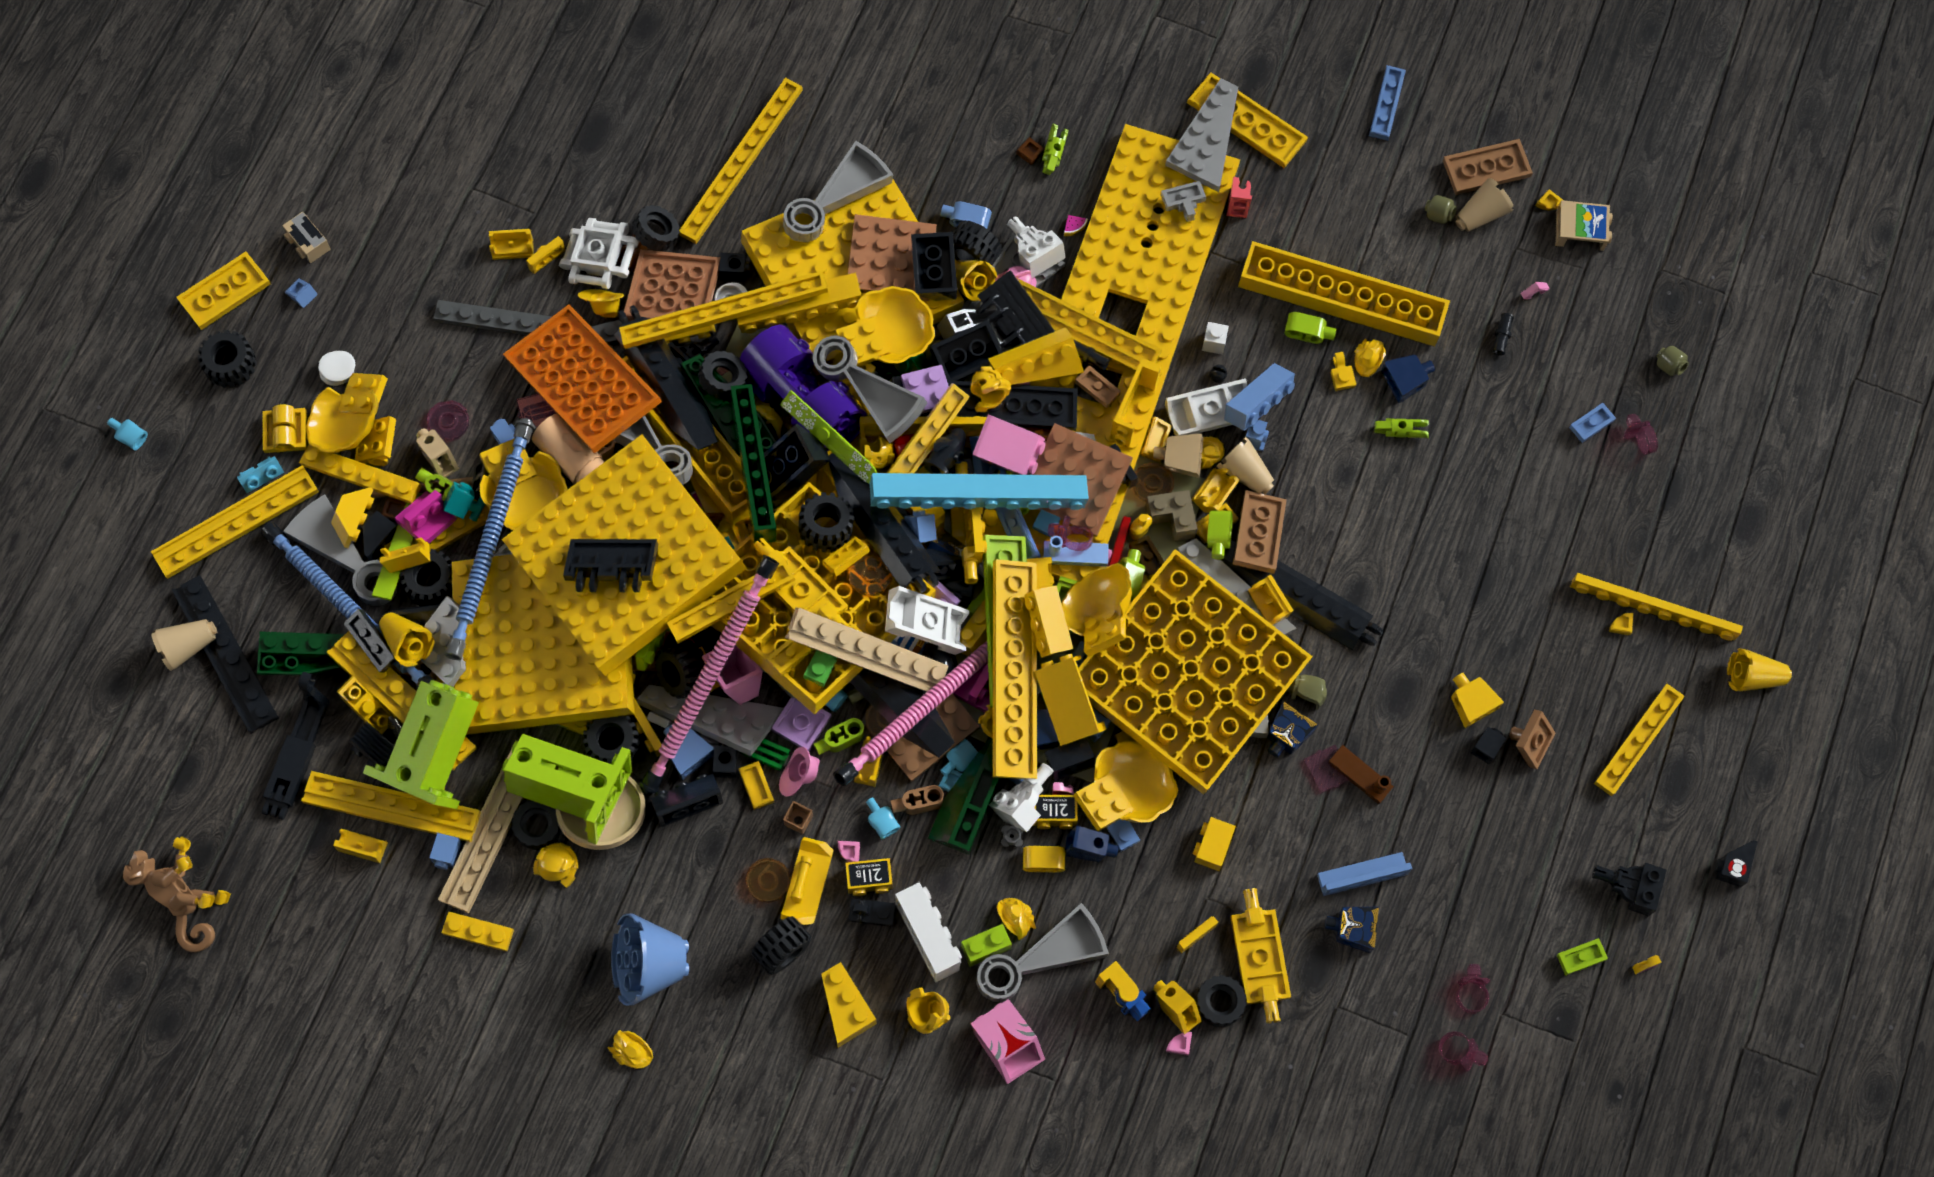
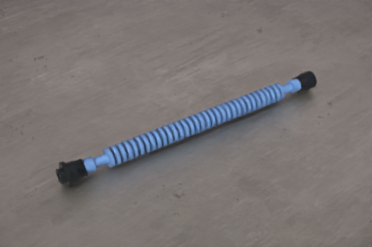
M269 522L262 528L261 534L273 546L276 545L279 549H283L286 552L285 558L347 619L357 609H361L298 546L292 547L289 544V540L284 536L285 533L274 522ZM368 616L370 620L373 622V624L376 626V628L379 630V632L382 634L379 625L375 623V621L371 619L370 616ZM397 661L393 664L401 673L408 672L412 676V680L417 684V688L421 681L430 683L431 680H434L429 674L426 675L414 666L406 667L400 665Z

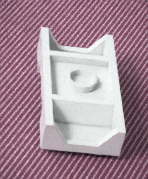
M1246 378L1166 398L1165 408L1174 435L1198 434L1232 425L1224 420L1225 407L1231 399L1247 387Z
M898 586L890 589L888 593L885 632L900 637L908 635L938 645L939 650L956 655L966 651V646L960 642L961 624L969 615V610Z

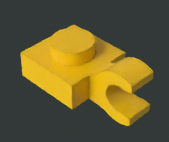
M1343 352L1335 353V357H1333L1335 369H1331L1330 372L1335 391L1355 388L1357 384L1352 365L1345 366Z

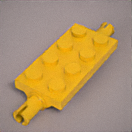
M967 462L957 463L955 465V473L968 474ZM963 507L966 547L963 548L961 554L966 584L977 583V568L979 563L983 562V554L987 551L986 540H983L982 535L985 533V522L981 521L983 507H975L973 509H965Z
M764 538L759 539L761 542H755L753 548L762 556H769L777 562L785 559L794 575L795 581L773 592L793 613L795 608L798 607L852 628L840 616L848 610V604L790 546L783 551L774 550Z
M1252 888V891L1246 889L1243 890L1247 910L1242 914L1231 915L1244 994H1246V1005L1264 1004L1266 1023H1277L1281 1021L1277 1002L1290 999L1291 993L1275 909L1262 910L1259 907L1257 888Z

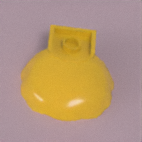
M896 286L865 293L858 300L855 307L857 322L835 330L836 336L846 338L855 349L858 356L857 366L876 360L886 364L902 363L910 357L923 353L935 337L933 315L928 305L920 299L915 291Z
M352 373L344 394H339L329 387L323 390L314 400L311 414L307 421L308 443L313 447H317L320 451L329 454L356 448L370 433L374 425L375 415L388 378L378 374Z
M514 439L479 454L489 474L488 477L483 475L480 483V496L488 506L489 511L500 476L502 475L506 457L513 452L514 447L512 445ZM522 450L520 457L523 459V464L503 523L505 527L515 530L567 491L565 479L561 475L560 465L549 454L538 451L534 457H529L526 450Z
M1116 563L1093 570L1082 580L1071 586L1061 602L1068 630L1074 634L1084 636V652L1088 657L1126 639V618L1124 615L1130 606L1132 588L1129 570L1122 564Z
M1123 741L1114 747H1107L1100 752L1095 764V782L1077 791L1073 796L1095 829L1100 831L1120 819L1133 823L1154 821L1160 814L1165 813L1172 807L1174 799L1177 797L1178 787L1173 778L1172 769L1138 742ZM1133 765L1148 766L1138 772H1135L1132 768Z

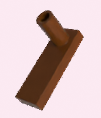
M1343 745L1328 761V764L1377 804H1380L1394 787L1391 785V779L1388 776H1380Z

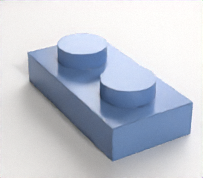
M1601 403L1572 423L1569 428L1583 443L1613 423L1616 417L1604 403Z
M1120 819L1106 827L1115 844L1119 846L1120 852L1140 842L1129 821Z

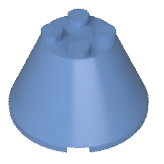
M635 914L622 915L617 923L621 925L619 933L614 934L612 942V976L614 987H619L621 995L618 996L619 1000L626 1006H632L677 983L683 976H688L689 965L686 962V953L689 950V943L679 935Z

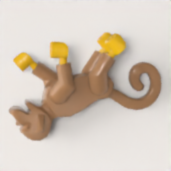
M177 837L173 842V847L179 849V854H176L175 865L171 868L155 870L154 858L148 859L147 853L143 850L134 851L129 862L130 865L124 867V881L128 885L144 884L148 894L169 908L172 915L176 916V938L183 949L189 952H199L207 949L215 939L213 927L208 923L195 925L190 932V936L198 938L200 933L203 932L205 937L198 944L192 943L186 933L187 914L193 913L197 905L204 909L212 907L213 903L217 905L226 904L231 894L224 890H218L215 895L214 892L189 889L182 877L187 870L192 868L191 859L185 854L190 848L191 842L184 837Z

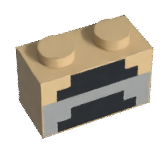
M301 212L282 225L286 232L283 234L290 244L294 243L297 246L295 250L302 259L306 257L312 263L331 250L325 237L304 212Z

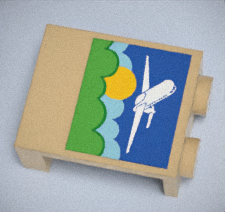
M1561 200L1556 211L1555 246L1564 247L1567 239L1600 242V250L1604 251L1607 244H1610L1612 240V231H1609V225H1611L1613 218L1612 213H1610V205Z

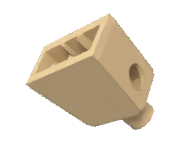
M421 429L418 431L416 442L424 457L437 474L448 477L459 469L450 449L435 430Z
M1202 434L1167 437L1166 447H1154V459L1165 460L1164 466L1168 471L1199 478L1204 440Z

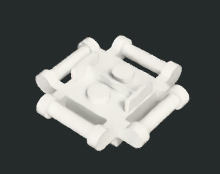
M588 218L586 226H581V229L572 228L569 233L570 240L566 252L559 263V267L562 269H571L569 283L592 284L609 289L612 283V275L627 278L629 274L628 267L634 249L637 248L639 240L635 237L626 236L629 232V224L624 222L620 224L597 221L595 218ZM622 245H627L620 267L616 266ZM580 270L586 271L587 274L602 276V278L580 275L579 273Z

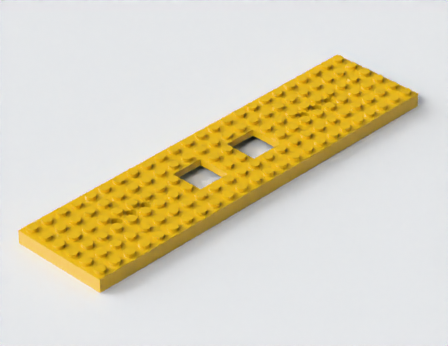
M1125 124L1061 300L1097 318L1101 314L1108 292L1147 304L1136 337L1162 349L1156 364L1161 365V370L1155 390L1138 385L1123 418L1124 422L1135 427L1130 446L1118 444L1117 446L1122 453L1133 457L1130 465L1134 470L1224 211L1233 177L1236 176L1240 159L1226 155L1219 192L1201 184L1206 195V201L1196 204L1197 208L1194 209L1196 213L1195 220L1187 222L1183 212H1179L1178 209L1167 211L1160 195L1162 190L1197 182L1165 166L1167 158L1179 140ZM1156 207H1160L1164 210V212L1162 214H1157L1153 211V209ZM1150 224H1154L1158 227V229L1156 231H1151L1147 228V226ZM1144 241H1148L1152 244V246L1150 248H1145L1141 245V243ZM1110 359L1106 369L1122 374L1118 389L1121 391L1120 396L1107 409L1100 403L1077 396V428L1074 431L1094 434L1095 441L1108 447L1115 444L1110 439L1113 421L1136 372ZM1079 374L1031 381L1030 386L1074 388L1075 380ZM1121 483L1098 536L1060 520L1053 536H1060L1063 542L1109 544L1128 489L1127 485ZM985 508L981 520L985 522V533L982 535L1007 536L996 510ZM1029 509V512L1023 515L1040 553L1041 557L1039 558H1042L1044 541H1050L1051 537L1032 529L1040 510ZM1052 564L1051 573L1056 581H1059L1060 576L1080 581L1093 570L1100 568V566Z

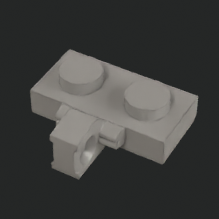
M1200 181L1162 190L1160 194L1166 210L1178 209L1179 212H1183L1187 222L1195 220L1196 213L1194 209L1197 208L1196 204L1206 201V195Z

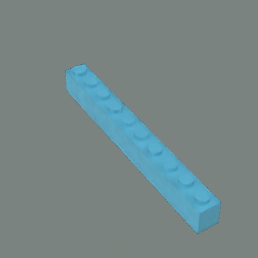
M872 473L870 479L871 506H877L878 508H888L889 506L902 509L910 507H921L923 509L942 507L944 509L964 507L965 509H973L975 507H985L986 509L1006 507L1011 510L1017 508H1028L1030 510L1049 508L1051 510L1070 508L1072 510H1079L1085 508L1089 499L1086 475Z

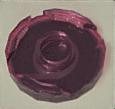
M448 400V402L441 401L435 404L427 415L429 430H435L443 441L459 439L466 433L469 427L470 418L466 408L461 403L453 400Z

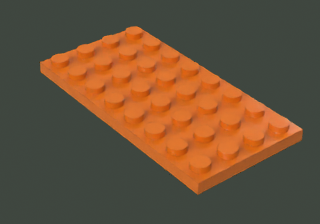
M569 304L503 353L506 360L594 454L662 402L660 397Z

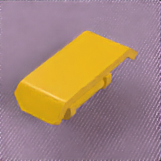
M807 837L802 838L780 919L783 920L794 916L801 925L814 923L833 855V849L826 842Z

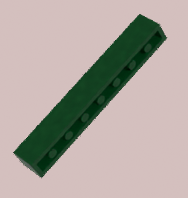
M752 384L731 386V406L754 544L756 541L761 542L760 538H764L767 543L776 542V523Z

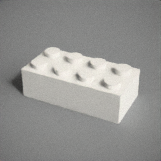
M919 882L896 893L895 903L936 983L960 970L962 956L957 946L953 947L951 945V934L946 926L942 927L940 920L942 917L936 906H931V895L927 887L922 888Z

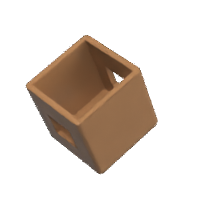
M793 801L783 818L784 825L804 834L813 817V812L811 809ZM797 816L802 817L803 822L801 824L794 822Z

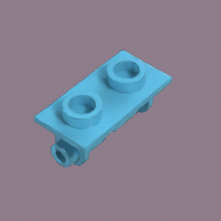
M269 456L266 460L258 463L256 469L251 467L244 472H240L237 478L246 493L284 473L275 456L272 458Z

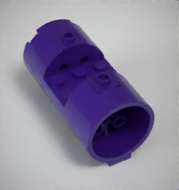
M785 325L772 326L757 335L747 345L740 357V360L747 369L745 384H752L753 392L764 403L774 404L777 399H784L789 391L792 390L843 438L851 443L860 433V417L867 416V413L853 399L854 396L849 392V387L841 381H829L819 386L817 383L818 379L810 374L814 365L813 352L809 349L810 345L803 339H797ZM792 416V418H791V425H792V427H793L795 424H799V425L802 426L804 429H806L799 421H797V420Z

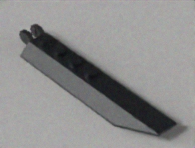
M634 305L630 307V313L634 318L633 321H628L623 310L618 311L619 319L623 324L621 327L650 319L641 317ZM619 329L614 336L636 373L660 397L662 402L657 408L669 428L698 451L718 443L708 410L665 339L625 349Z
M830 454L831 460L828 463L838 497L842 496L844 498L843 502L848 501L850 503V508L853 509L854 521L899 586L907 588L912 582L923 593L927 590L926 584L923 581L925 577L933 587L937 586L939 583L934 572L941 573L940 569L897 508L871 506L870 484L856 475L835 454Z
M1231 538L1230 549H1225L1224 558L1221 561L1251 588L1252 585L1272 575L1294 610L1291 615L1353 650L1358 640L1370 646L1376 645L1377 641L1374 637L1363 633L1367 629L1376 635L1383 634L1384 631L1380 626L1370 622L1373 615L1279 560L1277 561L1274 574L1234 565L1236 540Z
M865 668L850 681L889 723H892L923 696L915 687ZM936 708L902 736L938 758L955 743Z

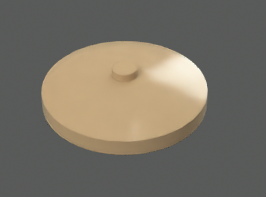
M629 777L597 844L588 842L587 832H585L586 822L583 818L556 809V818L561 831L573 843L594 850L610 849L629 841L638 832L645 817V799L639 785L634 779Z

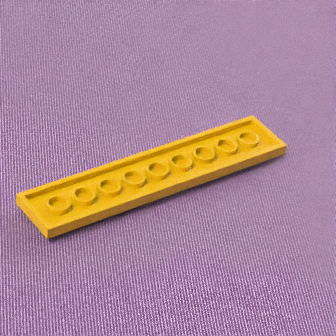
M999 559L993 561V777L1037 779V677L1034 672L1037 670L1036 637L1030 625L1031 618L1025 606L1024 595L1037 590L1036 563Z

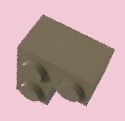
M1189 490L1147 496L1145 507L1147 514L1152 517L1151 525L1170 522L1174 541L1195 538L1197 524Z

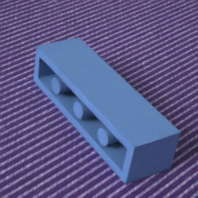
M1275 363L1272 364L1226 404L1224 420L1245 431L1251 425H1254L1262 415H1266L1275 404H1279L1284 396L1293 391L1295 373Z

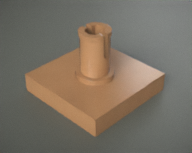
M1534 709L1525 729L1512 727L1509 736L1511 740L1518 741L1516 747L1528 766L1538 769L1556 733L1544 713Z

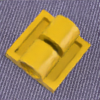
M281 404L274 406L271 411H263L264 453L306 450L307 411L305 408L294 409L293 406Z
M387 416L374 420L370 433L356 447L355 461L375 466H386L388 464L393 444L395 418Z

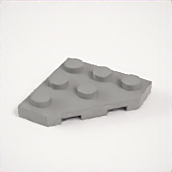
M446 596L424 626L432 633L435 643L428 658L425 660L421 659V661L445 684L453 687L459 680V677L465 672L466 661H463V656L461 660H452L444 655L449 639L453 636L454 630H457L459 624L456 616L460 606L452 598Z

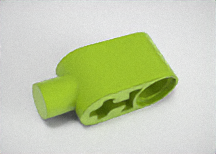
M1291 312L1288 315L1285 335L1289 338L1319 344L1323 342V338L1334 341L1336 328L1327 327V321L1323 318Z
M421 468L415 479L425 484L426 489L430 493L434 490L439 493L443 491L440 487L432 488L433 483L431 480L438 478L441 486L450 485L444 491V495L441 494L444 501L453 482L441 474H432Z
M1210 510L1207 545L1208 548H1212L1211 557L1215 560L1223 559L1225 549H1230L1233 524L1232 511Z
M1130 549L1127 557H1123L1119 564H1122L1129 570L1132 588L1131 602L1140 592L1145 572V566L1139 563L1141 552L1136 549Z
M851 718L830 728L825 733V738L813 743L818 755L827 751L836 753L860 742L864 737V725L861 720ZM851 727H857L860 729V732L851 734L848 730ZM834 737L836 740L838 739V743L831 741V738Z

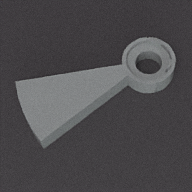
M855 141L815 201L808 198H799L787 205L783 215L785 233L791 239L800 242H810L817 239L823 232L825 214L891 184L893 173L875 153ZM805 213L813 218V222L808 225H801L796 222L795 217L798 214Z
M836 335L826 337L815 347L813 362L819 373L830 381H841L848 378L889 443L902 435L915 422L927 405L924 397L858 367L857 353L846 338ZM841 350L844 354L841 362L836 365L826 363L830 352Z
M645 416L613 439V441L625 447L642 434L665 463L668 461L679 463L677 467L670 470L682 485L690 480L693 473L690 453L679 445L661 446Z
M325 494L305 507L285 528L284 533L288 538L354 573L352 580L353 588L364 603L371 606H380L390 602V600L372 597L373 592L369 591L366 587L367 582L372 577L379 576L383 565L379 560H371L364 563L352 541L349 548L343 546L331 524L335 511ZM397 583L392 599L396 596L399 583Z
M1081 903L1017 961L1002 954L986 958L978 968L976 984L980 993L986 999L988 998V1000L993 1002H1004L1011 999L1018 992L1022 975L1107 958L1109 952L1099 926L1090 912ZM1001 968L1009 974L1010 981L1006 986L999 988L989 982L988 975L993 969Z

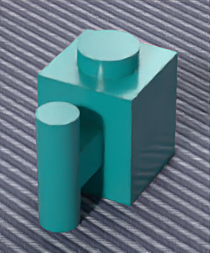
M453 482L443 502V509L445 512L464 519L468 510L472 511L469 519L477 522L485 503L481 496L477 502L473 501L475 497L474 490L470 485L460 482V484Z

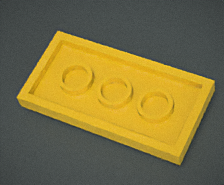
M245 251L176 298L202 330L271 283Z

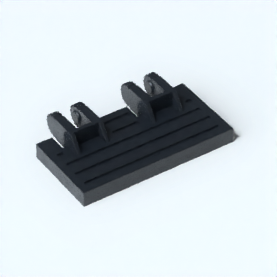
M1008 271L977 295L981 302L984 303L975 311L978 315L984 313L992 305H995L998 309L987 316L984 321L988 320L991 323L1000 315H1003L997 321V324L1005 335L1009 337L1000 343L1002 348L1009 346L1017 338L1022 342L1019 345L1021 346L1055 332L1012 271Z
M571 539L563 577L565 581H574L576 572H578L575 584L577 592H583L586 577H590L589 590L590 592H596L599 581H618L619 573H621L619 591L626 592L629 578H633L632 590L639 592L642 581H652L659 544L657 539Z

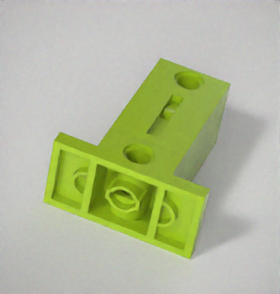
M431 680L430 683L421 681L387 766L377 763L375 767L366 765L363 774L431 804L457 809L460 801L452 798L454 794L444 790L479 702L471 699L473 695L461 690L458 691L450 685Z
M522 734L519 741L516 740L514 742L512 754L509 759L504 761L502 767L506 790L517 796L583 818L586 822L585 832H587L588 842L597 844L632 773L631 752L629 749L622 747L619 754H615L612 763L609 764Z

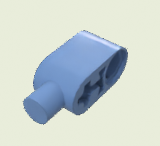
M961 201L955 202L954 207L943 204L941 210V217L949 218L950 224L954 227H957L960 222L966 220L975 222L987 229L992 214L991 210L986 207Z

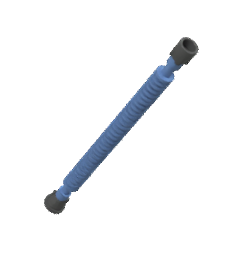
M527 418L515 421L514 426L516 428L513 436L515 439L512 445L514 449L512 454L506 457L502 475L498 482L488 519L486 520L476 552L477 554L475 555L469 579L457 612L456 620L459 624L457 630H454L453 636L450 637L444 653L447 658L452 660L462 659L466 645L464 642L467 636L465 631L467 625L473 624L484 583L488 576L487 573H489L495 548L497 547L506 513L508 512L523 464V459L520 457L521 452L525 450L526 444L529 443L530 437L536 429L533 422Z

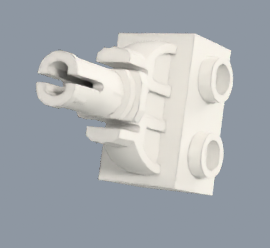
M1013 217V220L1010 219L1007 226L1016 234L1014 241L1018 245L1020 266L1030 270L1031 278L1065 259L1064 244L1052 230L1046 233L1037 230L1034 226L1025 227L1018 217Z
M1042 763L1037 770V779H1024L1010 791L1002 789L994 796L989 806L1004 822L1027 832L1041 816L1034 807L1038 801L1039 794L1043 791L1041 785L1054 771L1047 764Z

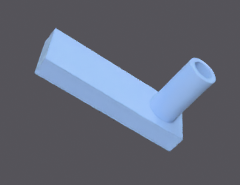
M1053 536L1050 541H1044L1043 557H1051L1052 564L1107 567L1108 544L1063 542L1060 536Z

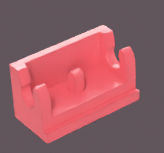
M1233 177L1228 196L1227 216L1247 218L1252 200L1250 195L1251 183L1247 181L1246 188L1241 189L1239 187V177Z

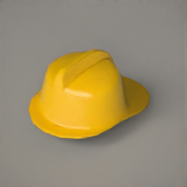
M600 289L584 290L578 293L580 299L590 302L595 314L605 318H615L618 316L620 298L624 294Z

